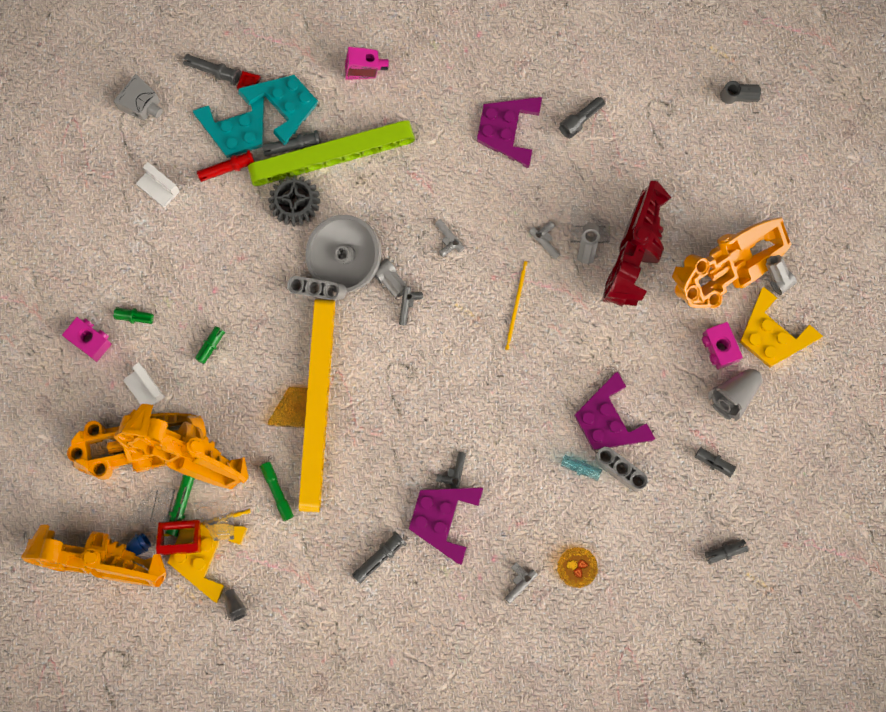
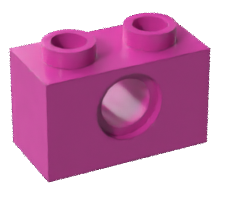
M76 317L62 336L98 362L112 345L107 340L109 336L102 330L95 331L92 328L94 325L86 318L82 321ZM89 334H92L91 340L85 342V337Z
M728 322L706 329L702 334V342L706 348L708 347L710 361L713 366H716L717 370L738 363L743 358ZM716 343H722L725 346V350H719Z

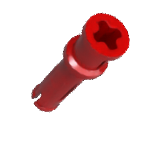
M249 149L244 154L232 155L227 161L198 170L197 175L200 182L230 171L235 170L239 172L241 168L247 167L255 161Z

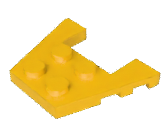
M763 287L759 292L739 343L771 368L820 340L823 335L811 325H808L797 339L794 338L765 313L777 297Z
M200 525L201 553L171 554L167 563L213 602L218 603L224 585L206 579V574L221 538L241 545L248 529L246 527ZM194 528L181 529L175 545L193 544Z

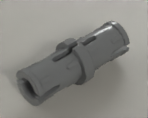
M702 447L699 448L695 455V459L704 462L710 466V469H716L728 477H731L736 469L735 465L721 459L720 455H714Z
M742 539L730 545L723 544L721 548L705 552V556L709 558L707 561L711 565L720 560H730L732 556L748 552V546H744L746 542Z

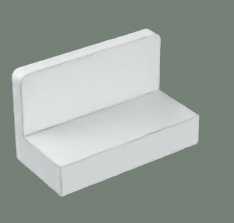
M147 162L143 166L146 173L136 184L162 207H166L180 191L171 180Z
M139 362L132 367L135 371L123 380L140 404L154 406L165 398Z

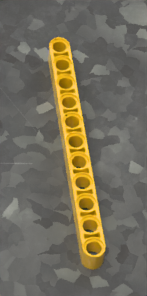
M315 299L299 494L300 512H320L335 300Z

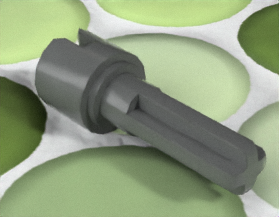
M597 97L576 115L571 114L560 122L559 129L561 133L570 139L583 128L582 124L605 106L603 98Z

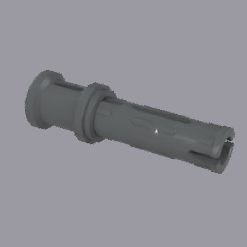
M186 54L184 57L187 60L183 61L185 66L215 75L217 80L229 81L231 85H236L239 81V69L228 68L223 63L217 65L190 54Z
M315 130L314 133L305 135L301 133L296 138L289 139L286 145L278 141L265 145L262 144L264 156L311 147L321 144L318 130Z
M394 531L393 536L385 543L382 542L379 546L380 549L362 564L359 569L352 573L353 577L361 584L388 558H393L394 553L402 546H406L407 543Z

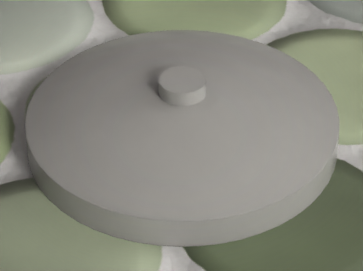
M336 215L321 222L310 235L306 246V263L313 279L341 283L346 287L347 293L354 292L367 285L375 276L381 261V245L376 232L367 222L351 215ZM337 287L333 288V292H338Z

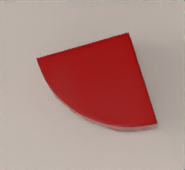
M242 71L237 90L258 84L261 80L260 75Z

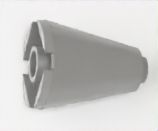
M749 368L714 387L708 395L709 400L712 399L714 402L713 408L728 420L734 418V421H737L742 417L762 384V376L759 371Z

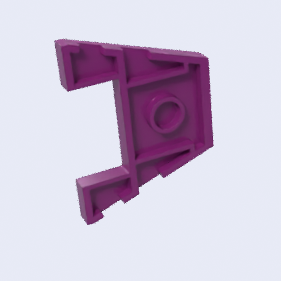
M542 97L484 104L477 142L529 168L532 149L515 147L513 144L519 113L539 116Z
M618 372L574 415L593 451L600 450L603 447L614 448L655 440L647 423L628 432L609 397L626 388Z
M483 488L420 490L409 530L456 563L462 565L467 547L448 542L447 538L458 501L479 506Z

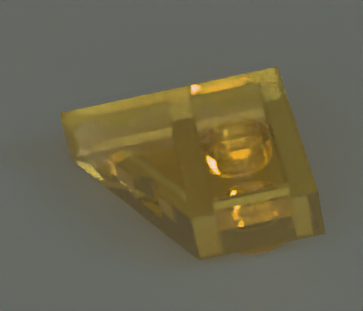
M289 387L270 417L268 426L305 428L308 388Z

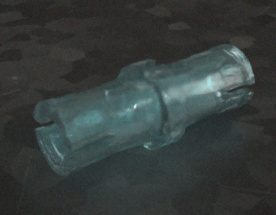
M566 454L560 465L577 472L579 476L582 474L598 481L602 469L586 464L584 460L579 461L569 457Z

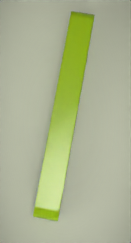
M405 120L249 164L247 168L252 185L262 186L279 181V179H286V176L290 178L294 175H301L408 145L415 141V136L410 121Z

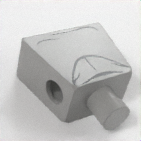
M137 74L132 77L114 100L119 110L140 120H146L150 114L155 118H159L163 112V109L158 106L160 99L157 94Z

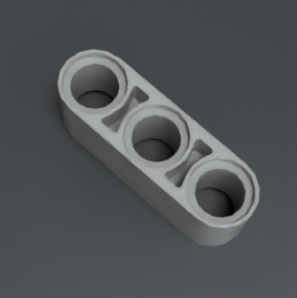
M293 276L287 283L289 291L294 294L330 300H342L347 294L346 287L337 282ZM299 281H301L302 286L298 290L297 284ZM319 284V291L316 293L315 286ZM334 287H337V291H338V292H337V294L334 296V295H333V288H334Z
M603 447L596 453V464L630 490L638 492L647 485L648 478L646 474L613 449ZM607 453L610 457V461H602L600 459V454ZM623 465L626 468V473H618L616 466ZM633 477L641 478L642 486L634 485Z

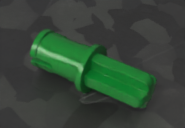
M116 307L113 314L115 320H125L131 324L135 322L152 324L154 319L153 314L139 312L136 308L124 309Z
M214 326L207 340L203 341V346L195 356L198 362L205 364L213 350L217 349V344L225 334L223 330L219 331V327Z

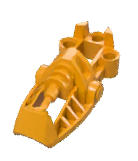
M782 217L763 220L737 234L721 236L717 240L718 246L713 248L706 258L695 254L688 255L684 261V267L676 266L672 278L677 283L675 294L690 307L717 308L722 303V295L727 292L726 286L732 283L735 288H744L768 271L766 260L771 256H783L791 246ZM763 239L775 244L753 256L750 249ZM708 275L711 281L700 287L698 280Z
M141 404L137 410L133 409L130 415L123 416L119 430L114 435V438L133 454L158 457L164 460L166 466L170 469L219 487L231 490L238 483H245L249 478L245 457L228 460L221 455L219 450L214 448L215 442L213 440L208 442V437L203 436L201 429L188 422L182 423L176 433L168 430L167 422L157 418H150L153 405Z
M156 413L150 416V418H157L167 422L168 427L188 422L199 427L203 436H206V428L201 416L185 413ZM97 421L88 422L84 427V431H79L71 440V446L67 450V456L73 461L76 469L93 475L100 480L109 479L113 469L123 465L132 464L133 471L137 473L166 465L165 461L158 457L133 454L118 441L107 443L108 453L113 454L123 451L125 453L92 460L90 444L103 442L104 439L109 438L114 440V435L120 427L106 429ZM95 427H99V433L92 436V430ZM78 450H82V456L79 459H75V453ZM105 465L104 473L98 475V468Z
M48 524L40 525L33 538L28 539L26 549L21 556L27 563L52 570L91 573L97 578L136 585L160 587L167 575L160 554H154L153 557L146 560L135 556V553L126 550V544L119 546V541L112 543L109 534L92 531L84 548L63 544L61 541L54 540L55 531L49 530L50 526ZM133 561L136 562V563H139V564H141V565H144V567H145L146 569H144L143 567H141V566H139V565L133 563Z

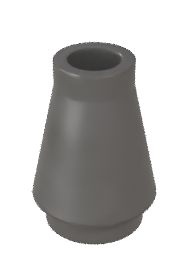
M230 589L223 593L228 618H231V621L244 618L247 615V608L235 590Z

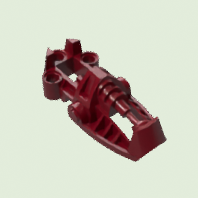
M650 181L649 185L645 190H642L621 241L618 258L606 281L602 297L603 302L614 303L621 307L623 305L637 306L638 301H642L647 292L634 284L641 271V262L658 263L664 250V246L660 241L662 240L661 233H663L664 229L660 226L661 218L659 217L660 207L664 206L671 199V196L658 181Z

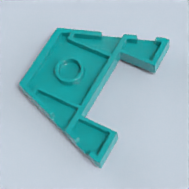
M295 75L238 89V94L248 105L265 96L286 119L285 123L274 129V135L283 145L289 142L290 137L296 133L301 123L307 119L318 104V100Z
M265 96L250 104L251 112L216 123L209 106L193 110L195 117L227 158L232 157V155L236 156L245 153L249 149L252 151L262 147L264 139Z

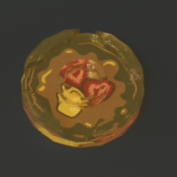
M574 547L566 550L560 556L557 563V572L560 579L566 585L572 588H582L594 581L598 573V565L595 556L590 551L581 547Z

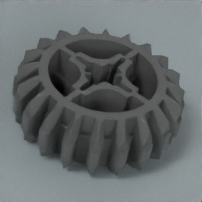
M296 175L291 180L289 176H286L285 182L279 179L280 185H273L275 190L270 191L272 197L268 198L269 203H271L269 208L273 211V216H278L279 222L284 220L285 225H288L291 221L294 227L296 222L303 225L304 219L310 222L309 216H316L314 211H319L317 204L321 202L320 198H317L320 194L319 191H315L317 189L316 185H311V180L309 179L305 181L303 176L299 180H297ZM298 189L304 190L310 197L299 194ZM295 195H296L297 200H296V202L294 203V207H293V204H292L291 201H293L292 199H295ZM279 205L290 207L291 213L284 211ZM301 207H306L302 211L298 212Z

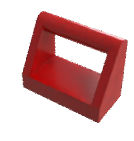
M200 520L158 522L156 554L201 553ZM194 528L193 544L164 545V530Z

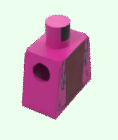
M348 47L345 59V80L374 79L378 70L388 71L389 61L388 59H378L377 50Z

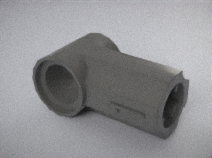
M729 81L720 93V98L726 104H732L735 101L759 102L761 87L757 84H739L737 81Z

